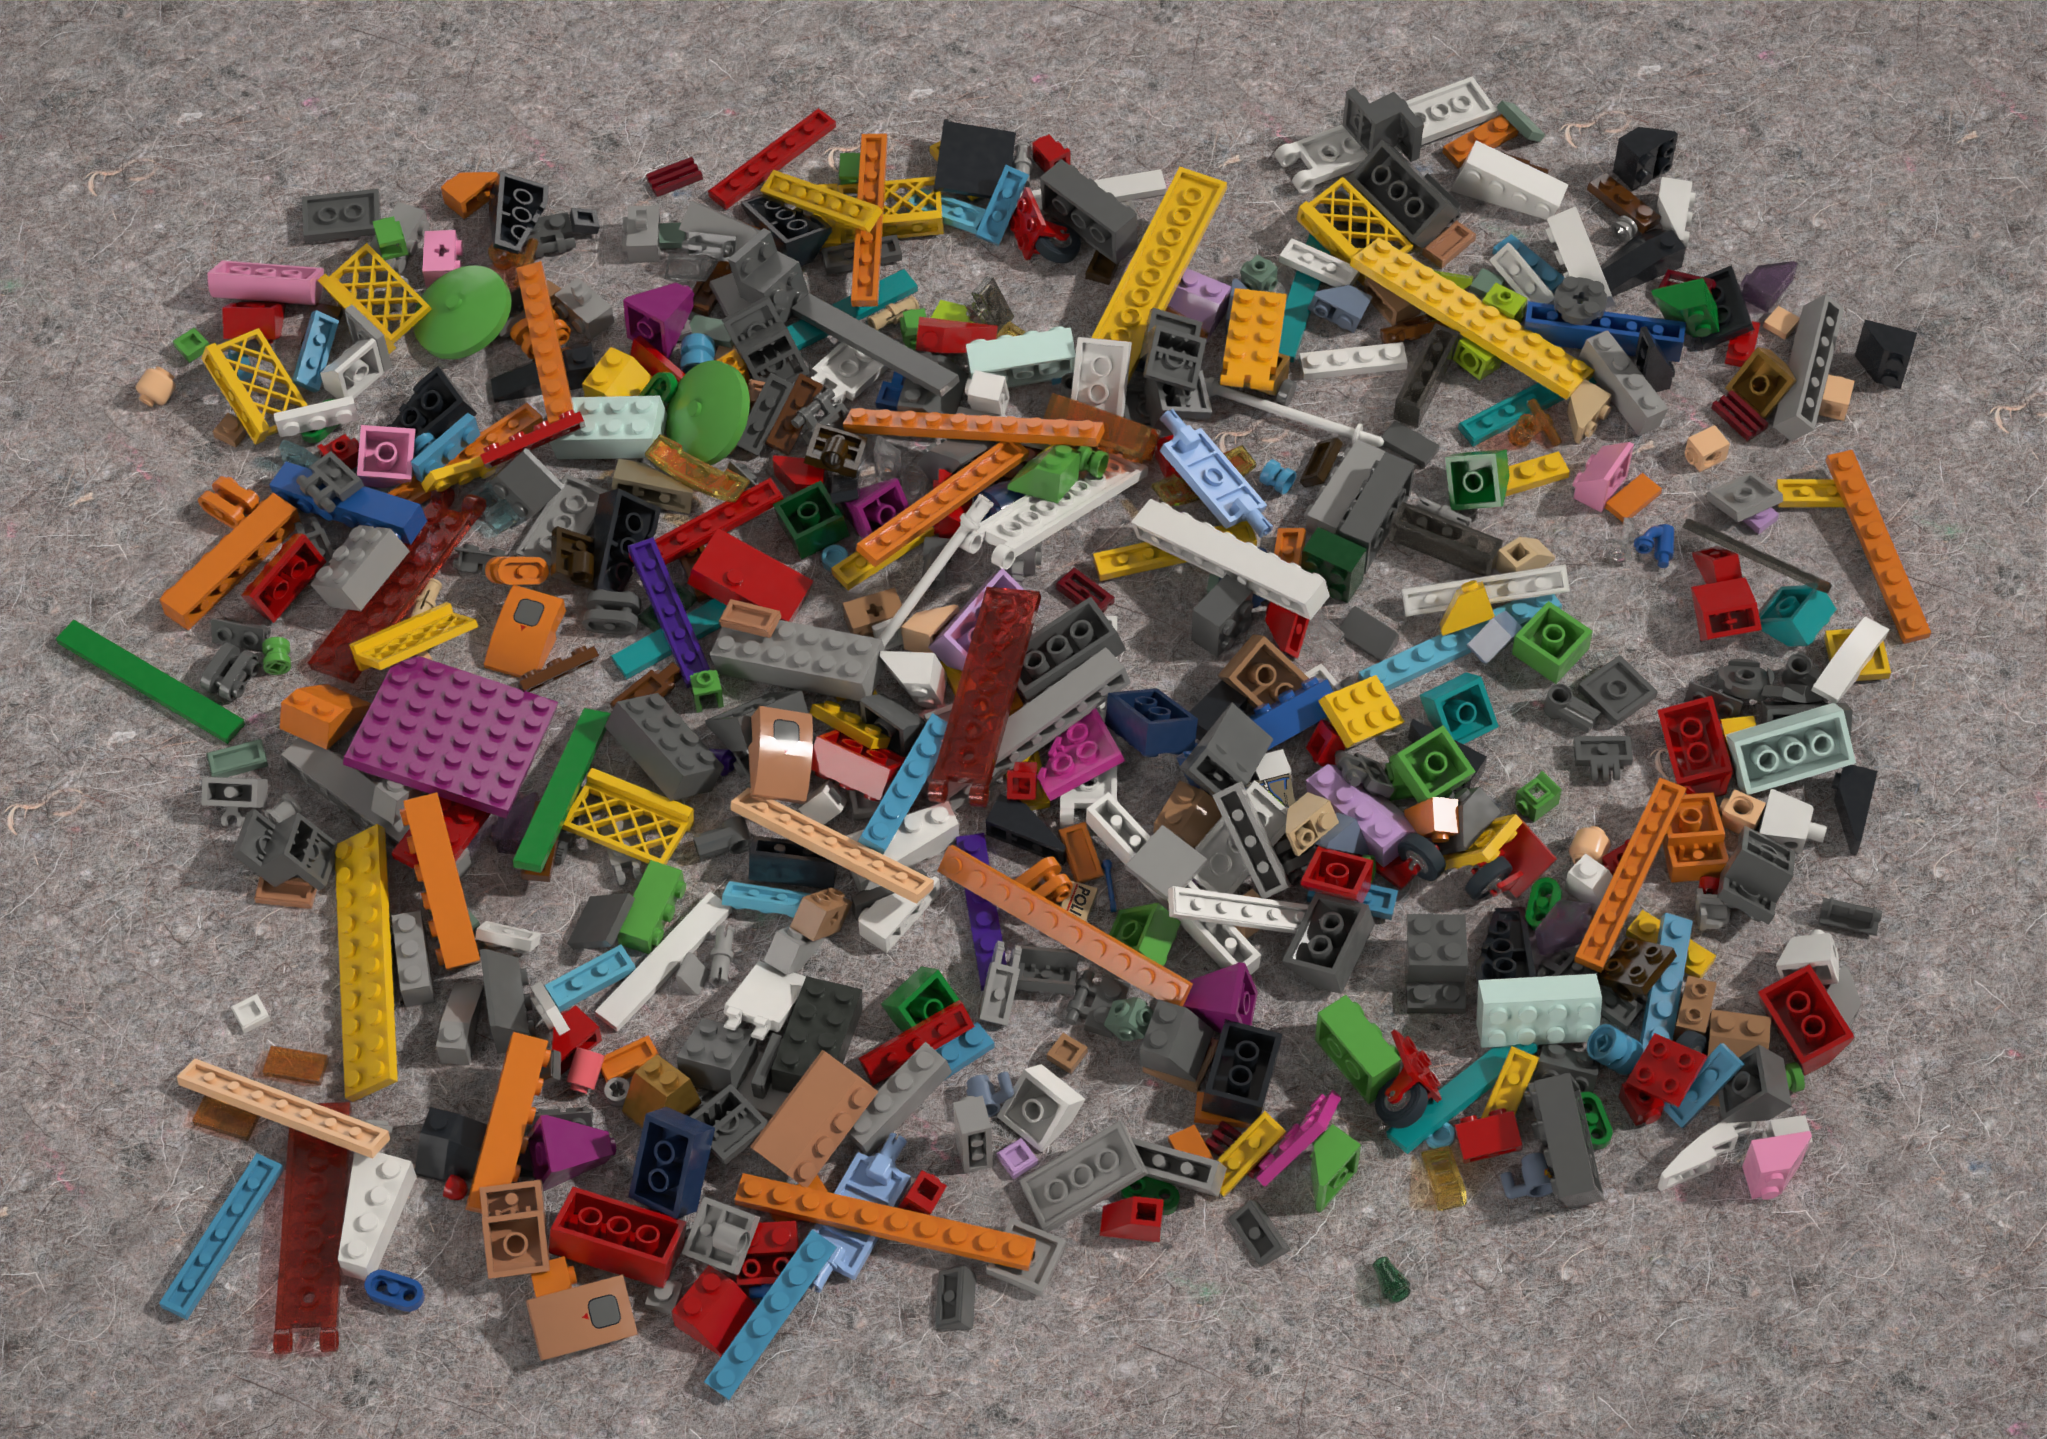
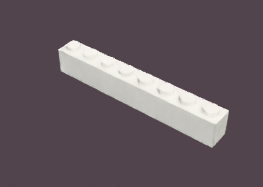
M1150 499L1131 522L1138 539L1220 578L1228 574L1251 589L1254 594L1309 620L1314 617L1330 596L1326 581L1319 574H1311L1295 563H1287L1281 560L1272 552L1266 553L1259 550L1254 544L1250 542L1244 543L1231 533H1223L1207 522H1199L1188 513H1180L1164 502L1159 503Z
M1109 792L1087 808L1086 823L1125 865L1151 838ZM1192 880L1185 887L1200 890ZM1141 882L1169 911V902ZM1177 918L1181 921L1180 925L1221 969L1239 962L1246 964L1250 975L1259 969L1261 954L1235 926Z

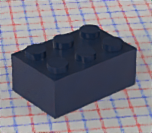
M1158 688L1108 693L1105 725L1113 730L1116 735L1127 741L1129 745L1141 752L1143 756L1157 757L1158 754L1164 753L1180 755L1183 751H1192L1195 748L1198 718Z
M668 1107L646 1113L628 1198L675 1219L697 1212L715 1127Z

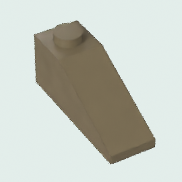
M618 458L611 490L619 488L661 509L690 514L693 489L645 463Z

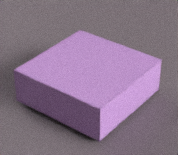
M1022 1138L997 1152V1159L1013 1180L1038 1165V1159Z

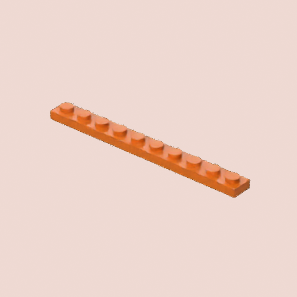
M864 408L851 409L843 422L844 431L859 434L1097 447L1105 432L1103 422H1092L1090 420L1071 421L1065 419H1041L1037 417L1016 418L1014 416H979L962 413L942 414L938 412L924 413L890 411L887 409L869 410Z
M954 845L947 847L937 872L1152 997L1183 1007L1193 983Z
M745 1173L742 1174L734 1199L735 1205L1025 1271L1030 1269L1036 1246V1239Z

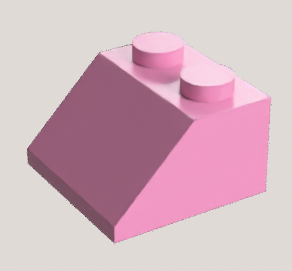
M361 425L357 476L362 480L365 487L388 488L411 481V461L414 455L415 429Z
M1625 442L1602 446L1596 455L1592 454L1586 463L1584 473L1579 472L1574 479L1572 485L1575 487L1573 499L1602 513L1606 502L1614 496L1628 475L1634 444Z
M1810 1131L1751 1140L1742 1168L1752 1199L1762 1197L1764 1200H1769L1782 1194L1803 1161L1812 1137Z

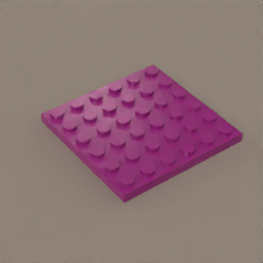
M414 655L391 665L344 756L343 765L430 794L437 792L439 797L507 818L557 710L558 702Z

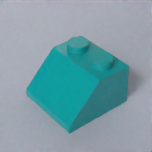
M1821 584L1782 586L1759 613L1761 631L1788 647L1808 646L1815 640V636L1822 627L1829 623L1830 617L1837 608Z
M1466 672L1419 695L1427 718L1436 730L1444 725L1451 737L1462 744L1499 727L1481 676Z

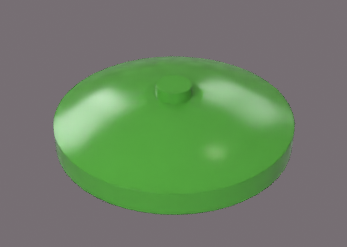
M471 265L454 269L438 278L424 292L421 298L432 310L413 326V330L418 342L428 353L441 359H460L473 355L490 344L506 324L511 310L509 288L495 271L487 267ZM419 303L416 306L415 312L422 307Z
M715 360L705 361L696 365L679 381L678 389L669 402L666 421V435L669 446L674 452L698 467L711 466L723 460L735 448L745 430L750 408L749 391L744 377L735 367Z

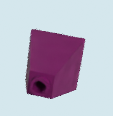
M675 282L626 297L623 300L627 338L633 341L635 337L642 336L667 359L670 358L694 306L693 290L688 285L682 286Z
M897 478L860 488V495L857 500L840 502L847 520L863 539L909 507Z
M1239 962L1189 980L1193 983V986L1183 1007L1189 1009L1214 1031L1222 1032L1225 1019L1252 1026L1258 991L1245 963Z
M541 1115L527 1135L529 1136L528 1149L534 1180L542 1181L543 1192L607 1163L611 1156L616 1154L615 1139L610 1138L608 1131L549 1115Z

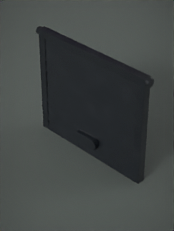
M944 119L934 192L944 191L991 199L1005 165L1012 167L1016 132L950 122L948 119Z

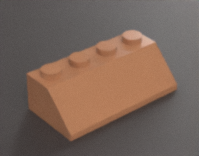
M822 1050L750 1147L801 1186L808 1187L878 1091Z

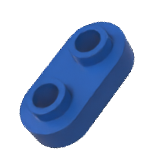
M375 1270L365 1280L366 1293L374 1302L405 1312L417 1310L424 1302L425 1294L417 1280L387 1270ZM379 1286H387L384 1291H377ZM407 1295H414L412 1300H404Z

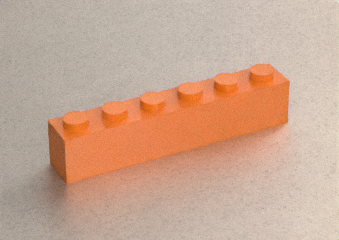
M275 493L262 500L250 515L244 517L234 530L225 535L219 544L210 552L204 554L191 570L186 571L173 587L163 593L159 600L164 614L186 630H190L295 530L294 523L300 521L297 508Z
M438 793L404 800L405 808L399 810L403 826H410L412 836L407 837L410 853H416L419 864L414 865L418 882L424 881L426 892L421 893L425 910L431 909L433 920L428 921L432 938L438 937L441 947L435 949L439 966L445 965L446 970L449 971L480 963L481 960Z
M513 1032L510 1037L465 1210L482 1214L480 1187L511 1184L518 1181L521 1171V1165H517L519 1153H525L529 1136L524 1135L526 1125H532L536 1113V1107H532L534 1095H540L544 1079L539 1078L541 1067L547 1068L551 1055V1050L546 1049L547 1040Z

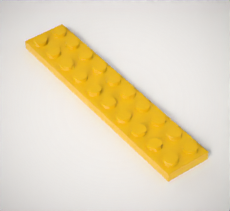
M1179 166L1091 337L1132 343L1127 385L1140 361L1139 358L1149 312L1152 308L1166 310L1227 190V182Z
M1377 238L1352 257L1349 266L1566 400L1584 379L1589 381L1593 376L1595 370L1587 366L1583 361L1577 360L1562 348L1546 341L1539 334L1524 329V326L1518 321L1507 317L1499 312L1497 308L1486 305L1474 294L1468 293L1453 281L1434 272L1432 268L1424 266L1409 254L1398 250L1388 241Z
M379 824L338 843L335 851L345 1099L351 1102L398 1082L385 828Z

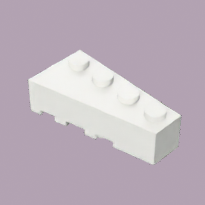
M1476 140L1460 168L1451 191L1547 220L1559 208L1568 184Z
M1576 206L1547 218L1550 227L1545 230L1550 242L1557 243L1559 249L1554 252L1559 265L1565 264L1567 272L1563 273L1564 277H1581L1603 283L1604 291L1607 294L1606 308L1614 306L1615 302ZM1580 298L1576 299L1578 304H1582L1585 301Z
M949 801L906 815L883 855L914 869L919 862L926 858L931 859L947 849L948 846L955 844L956 837L959 836V825ZM864 829L846 836L858 842ZM850 871L859 892L880 886Z
M354 1152L338 1262L344 1275L365 1281L370 1273L378 1270L417 1177L412 1161L380 1152L372 1159Z

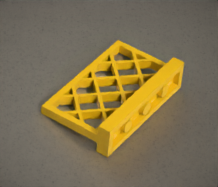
M936 176L885 181L884 202L891 197L897 203L891 209L884 205L885 214L883 215L882 237L896 234L898 238L944 234L941 191L934 192L933 190L927 195L920 190L924 186L934 185ZM858 183L838 185V192L842 194H858ZM899 188L909 190L903 198L895 193ZM914 194L923 199L917 206L908 202ZM929 203L937 210L922 211L921 209ZM902 206L911 210L909 213H896ZM839 222L842 243L855 242L856 228Z
M1344 177L1340 178L1309 203L1305 201L1299 206L1296 220L1335 258L1349 264L1352 257L1364 249L1355 248L1351 244V238L1366 239V247L1369 245V239L1376 240L1381 238L1385 241H1398L1403 246L1400 249L1403 253L1407 254L1413 249V244ZM1343 187L1349 193V199L1334 198L1335 192ZM1319 204H1331L1330 214L1320 213L1315 207ZM1334 205L1349 206V215L1334 214ZM1352 206L1363 207L1367 211V217L1352 216ZM1334 221L1348 222V231L1337 230L1333 226ZM1352 222L1366 223V233L1352 232ZM1370 223L1380 224L1384 228V234L1370 233ZM1360 273L1357 280L1364 286L1367 276Z
M368 243L363 245L329 277L324 274L318 279V282L344 310L353 305L384 334L389 354L396 349L394 343L432 310ZM369 253L372 256V266H360V260ZM387 271V282H375L376 272ZM359 272H371L370 282L358 283ZM345 273H353L352 283L342 284L339 279ZM392 287H403V297L391 298ZM369 288L368 299H356L357 289ZM375 288H386V297L374 299ZM402 303L401 314L389 315L390 304ZM408 303H419L422 306L414 314H407ZM385 304L384 315H372L373 305ZM400 320V327L391 334L388 331V321Z
M259 328L222 344L216 345V343L205 347L201 358L255 445L264 442L267 436L278 432L277 425L269 427L265 421V412L274 415V413L286 411L288 403L299 407L308 406ZM256 338L261 346L260 352L245 348L246 342ZM231 349L240 352L237 362L227 359L223 351ZM243 354L258 358L255 368L240 363ZM261 360L272 363L275 368L273 374L258 369ZM238 369L253 374L251 384L238 378ZM256 375L271 380L269 389L254 385ZM274 381L286 385L288 388L287 395L272 391ZM252 391L267 395L264 405L253 402L250 397ZM270 397L285 401L282 411L267 406Z
M445 602L353 642L349 646L358 670L364 671L371 667L382 670L477 628L478 624L476 619L454 613L451 603Z
M591 768L587 775V782L571 806L561 829L649 864L650 860L666 865L685 832H690L694 825V808L677 801H670L667 797ZM591 793L601 797L602 802L587 806L585 799ZM621 805L626 807L628 812L613 816L609 807ZM605 809L609 818L594 822L590 813ZM586 814L589 821L588 824L580 826L571 823L574 817ZM646 815L651 817L653 822L638 826L635 817ZM631 819L634 828L619 832L616 822ZM612 825L614 834L607 836L598 834L596 828ZM668 825L678 828L675 834L665 837L661 831V827ZM656 829L659 838L644 842L641 833ZM637 835L640 844L628 846L622 841L623 838ZM662 845L665 851L662 857L658 858L650 855L648 849Z

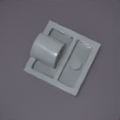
M704 1196L682 1254L739 1275L761 1217Z

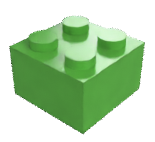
M1548 601L1515 635L1512 655L1557 684L1589 650L1593 631Z
M1444 725L1397 753L1391 762L1418 803L1432 797L1442 798L1447 793L1468 782L1475 773V770Z

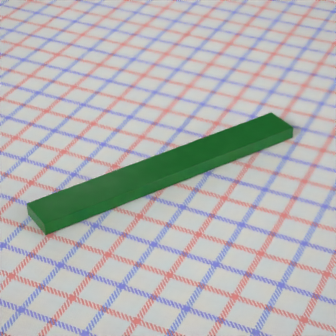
M74 619L56 638L57 643L226 744H229L246 725L241 717Z
M588 708L583 709L513 859L514 868L542 872L607 730L605 725L611 713Z

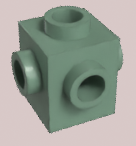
M1257 254L1251 261H1246L1241 267V282L1249 290L1272 292L1278 283V267L1272 261L1264 259Z
M1138 997L1116 1000L1112 1003L1104 1026L1121 1041L1144 1039L1154 1011L1147 1006L1146 1001Z

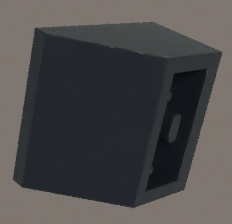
M1637 127L1623 135L1618 140L1613 173L1632 191L1641 185H1647L1653 178L1660 174H1665L1671 169L1678 134L1670 130Z

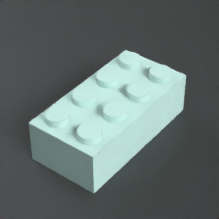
M1058 326L1045 332L1028 331L1023 335L1013 337L1011 335H1002L995 340L989 341L977 339L970 344H966L970 379L973 377L974 370L1005 376L1007 387L1009 388L1052 381L1053 378H1062L1067 373H1074L1076 353L1071 327L1064 328Z
M660 396L571 397L574 412L580 411L586 427L550 442V445L557 459L650 458L649 455L660 441L663 442L667 412Z
M1835 703L1726 734L1738 787L1747 795L1856 763L1844 710Z
M1582 974L1479 980L1476 1026L1481 1048L1505 1047L1517 1044L1529 1045L1532 1043L1542 1045L1588 1042L1591 1033L1600 1026L1602 994L1597 975Z

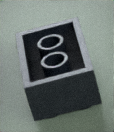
M1225 1019L1204 1092L1201 1111L1252 1124L1263 1113L1283 1034Z

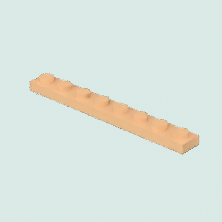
M749 787L731 801V811L916 904L933 890V879L775 800L752 797L751 788Z
M194 1059L177 1076L179 1086L372 1159L390 1140L388 1130L198 1059Z

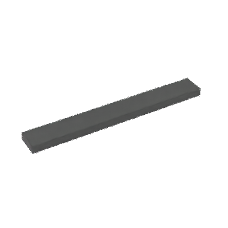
M810 293L791 308L794 316L940 397L960 382L959 376L956 373Z

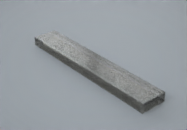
M1686 519L1682 527L1815 590L1829 593L1832 587L1830 582L1701 522Z

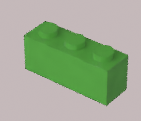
M650 860L633 895L635 900L617 936L619 945L650 954L654 947L661 943L664 935L663 928L666 922L670 923L673 919L677 899H682L686 891L687 884L684 882L682 870Z

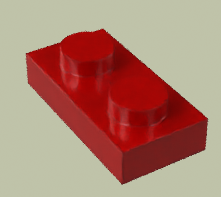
M1752 321L1753 331L1729 340L1724 364L1737 367L1744 365L1755 351L1760 328L1759 322Z

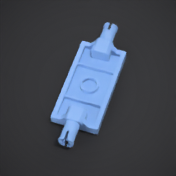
M1174 409L1166 411L1161 416L1160 421L1165 424L1174 437L1171 441L1164 443L1159 450L1225 529L1242 521H1247L1260 538L1269 534L1273 529V525L1262 515L1267 504L1202 428L1194 430L1190 425L1187 426Z
M890 1133L880 1153H876L875 1156L868 1157L858 1152L834 1194L897 1207L911 1183V1176L901 1172L895 1163L907 1143L905 1138L899 1135L896 1140L897 1134ZM816 1223L813 1230L834 1244L837 1249L809 1289L812 1290L815 1286L814 1291L820 1293L832 1271L855 1280L879 1237Z

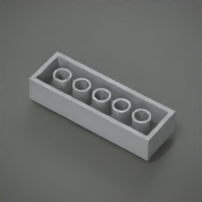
M780 620L771 638L722 627L710 652V657L718 674L860 701L865 696L873 695L885 668V664L880 658V651L886 650L882 639Z

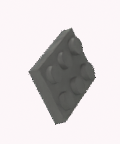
M379 189L303 196L302 214L305 242L376 235L372 221L381 219Z

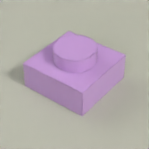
M1770 507L1742 521L1759 535L1778 520L1779 514Z

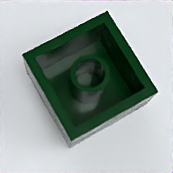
M821 480L773 504L778 522L801 560L850 536L844 516L837 505L832 503L831 496Z
M1317 527L1302 550L1301 568L1311 574L1317 573L1322 576L1326 581L1331 598L1349 603L1363 581L1367 549Z

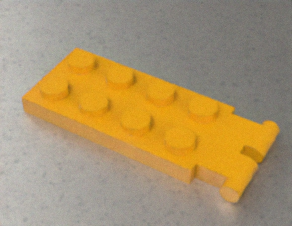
M1235 288L1223 359V369H1227V375L1221 374L1220 385L1243 388L1244 383H1250V389L1273 391L1274 380L1269 379L1270 374L1276 375L1287 294Z

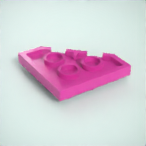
M1096 708L1062 732L1060 737L1056 736L1048 753L1050 758L1045 768L1041 767L1037 778L1049 800L1052 801L1125 761Z
M1332 1090L1326 1096L1321 1093L1311 1103V1109L1306 1113L1299 1125L1295 1123L1287 1131L1286 1138L1281 1142L1274 1154L1269 1153L1260 1162L1259 1167L1261 1170L1256 1179L1263 1186L1271 1182L1326 1130L1342 1098L1337 1092Z

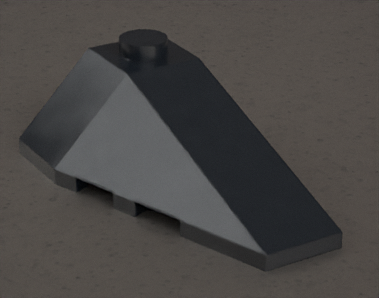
M502 171L499 172L490 190L489 217L493 247L515 254L519 253L548 204L549 186Z
M1655 228L1633 237L1600 266L1612 297L1663 276L1668 269L1677 270L1681 268L1686 247L1671 229Z
M591 342L561 347L570 390L583 388L582 383L595 367ZM535 359L491 379L494 403L542 395Z
M619 488L599 494L594 517V590L603 589L611 592H622L633 574L632 569L634 567L628 555V545L654 537L659 521L660 507Z
M1525 907L1495 908L1488 928V935L1485 942H1483L1480 957L1475 965L1477 988L1479 980L1536 977L1525 917Z
M430 1107L420 1132L415 1165L416 1175L447 1182L452 1174L461 1178L471 1177L473 1180L487 1124L458 1113ZM528 1144L525 1153H519L517 1165H521L519 1177L533 1176Z

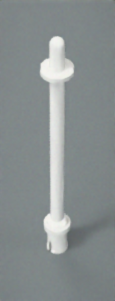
M1204 377L1209 398L1218 395L1351 438L1352 446L1357 439L1376 447H1381L1384 444L1382 437L1364 432L1363 424L1361 423L1356 428L1345 426L1221 386L1214 377L1209 379Z
M979 494L967 513H962L960 516L961 526L878 637V639H882L884 648L968 533L974 530L977 531L981 525L979 523L994 505L985 496Z

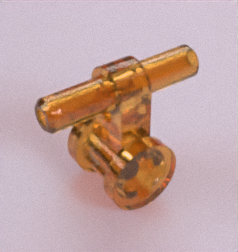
M529 238L523 255L495 248L492 243L489 246L488 255L493 265L499 270H508L512 266L518 268L535 262L533 257L539 241L535 238ZM517 273L513 282L515 287L520 286Z
M1536 399L1529 400L1527 406L1533 415L1524 414L1520 416L1516 425L1512 426L1508 432L1510 443L1515 447L1525 448L1531 442L1532 437L1544 431L1554 447L1560 445L1562 439L1553 427L1554 422L1549 414L1544 413Z

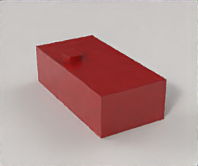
M717 528L693 566L687 584L725 605H728L730 599L770 608L780 611L782 616L780 620L793 622L807 599L814 581Z
M572 1187L550 1229L549 1253L560 1257L565 1256L566 1259L664 1288L684 1247L687 1222Z

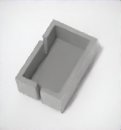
M359 525L350 532L346 542L334 551L332 559L328 562L330 565L322 567L310 585L329 607L361 611L409 553V550L390 528H374L373 526Z

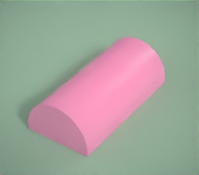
M222 260L207 273L208 288L213 298L317 305L323 289L318 279L324 275V268Z

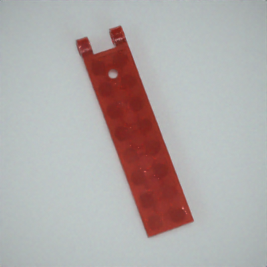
M449 487L441 492L433 490L431 492V501L423 510L427 522L411 545L403 543L408 548L409 553L361 611L349 609L346 611L308 661L311 670L354 684L363 671L358 669L349 644L395 625L403 619L415 603L416 597L421 595L430 579L436 575L454 551V547H457L476 520L484 514L486 500L483 497L468 494L463 500L462 511L457 512L447 509L453 504L455 499V492L452 488Z
M986 587L932 780L929 784L928 799L930 802L945 803L949 792L948 783L951 781L972 784L969 791L970 806L984 808L987 806L991 779L1041 601L1039 591ZM967 754L974 755L973 758L969 760H964V757Z
M350 1102L315 1103L351 1117L352 1106ZM290 1127L288 1133L275 1329L273 1335L275 1355L292 1354V1328L321 1327L319 1338L321 1352H338L342 1276L338 1255L346 1210L349 1150ZM313 1294L315 1298L312 1302L306 1303L303 1301L306 1295Z

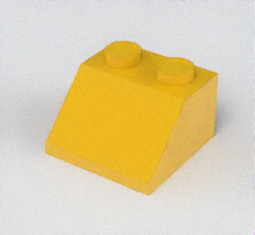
M610 347L582 383L584 397L638 396L652 379V376L633 356Z

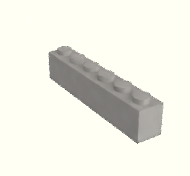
M1827 294L1803 305L1788 364L1797 381L1779 402L1773 424L1775 429L1791 441L1814 431L1844 311V308Z

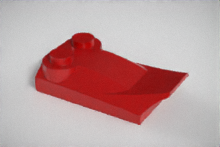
M1708 696L1658 709L1657 712L1676 783L1686 787V794L1714 793L1715 797L1725 795L1733 770L1713 697Z

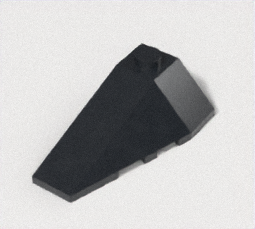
M761 194L741 201V207L755 227H758L760 230L765 228L771 231L777 251L798 261L800 267L813 262L832 233V227L820 216L815 214L807 216L803 214V209L798 207L793 210L785 207V202L768 195Z
M437 366L415 385L412 397L407 404L403 403L398 409L400 411L399 415L392 424H388L386 427L415 429V439L423 433H431L438 439L467 413L472 416H476L478 413L444 371Z

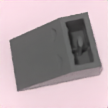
M1231 703L1181 764L1179 769L1210 796L1241 781L1244 787H1246L1272 743L1273 738L1236 705Z

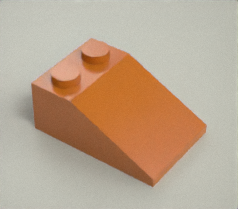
M329 684L297 688L281 702L279 729L328 750L365 717L372 703Z

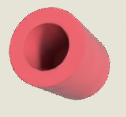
M577 1047L566 1082L571 1083L570 1089L587 1094L588 1089L595 1090L605 1056Z

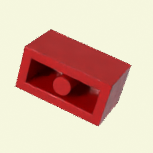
M1506 1108L1490 1111L1488 1113L1489 1117L1477 1119V1116L1473 1115L1459 1120L1460 1124L1455 1125V1132L1464 1164L1522 1150L1523 1145L1514 1111L1507 1112Z

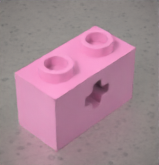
M456 230L425 231L422 272L426 288L444 274L462 267L461 260H458V258L463 256L462 240L457 239Z

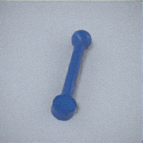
M1105 859L1102 861L1101 866L1105 870L1110 912L1113 913L1117 912L1110 870L1112 862L1109 859Z

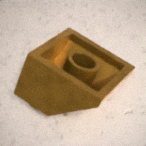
M1757 347L1725 389L1728 392L1733 390L1765 420L1797 380L1790 367L1774 352Z

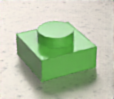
M195 328L173 340L174 347L189 363L203 355L205 347L210 345Z

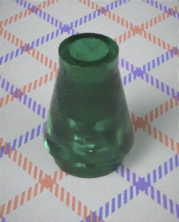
M1388 1257L1378 1258L1372 1267L1376 1272L1383 1298L1388 1299L1390 1303L1403 1301L1411 1292L1409 1288L1410 1282L1391 1263Z

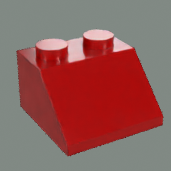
M232 302L222 307L223 339H234L259 328L268 343L272 344L273 340L281 337L286 303Z
M1318 846L1301 879V885L1310 891L1363 903L1371 887L1374 860Z
M708 1265L671 1312L675 1327L722 1357L757 1306L732 1279Z

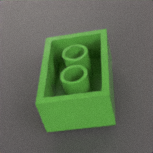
M1344 995L1318 1012L1315 1041L1368 1104L1376 1100L1382 1086L1390 1079L1399 1075L1401 1057L1397 1048L1392 1044L1389 1045L1384 1040L1379 1027L1375 1023H1370L1364 1016L1361 1006L1355 1001L1352 1002L1347 995Z

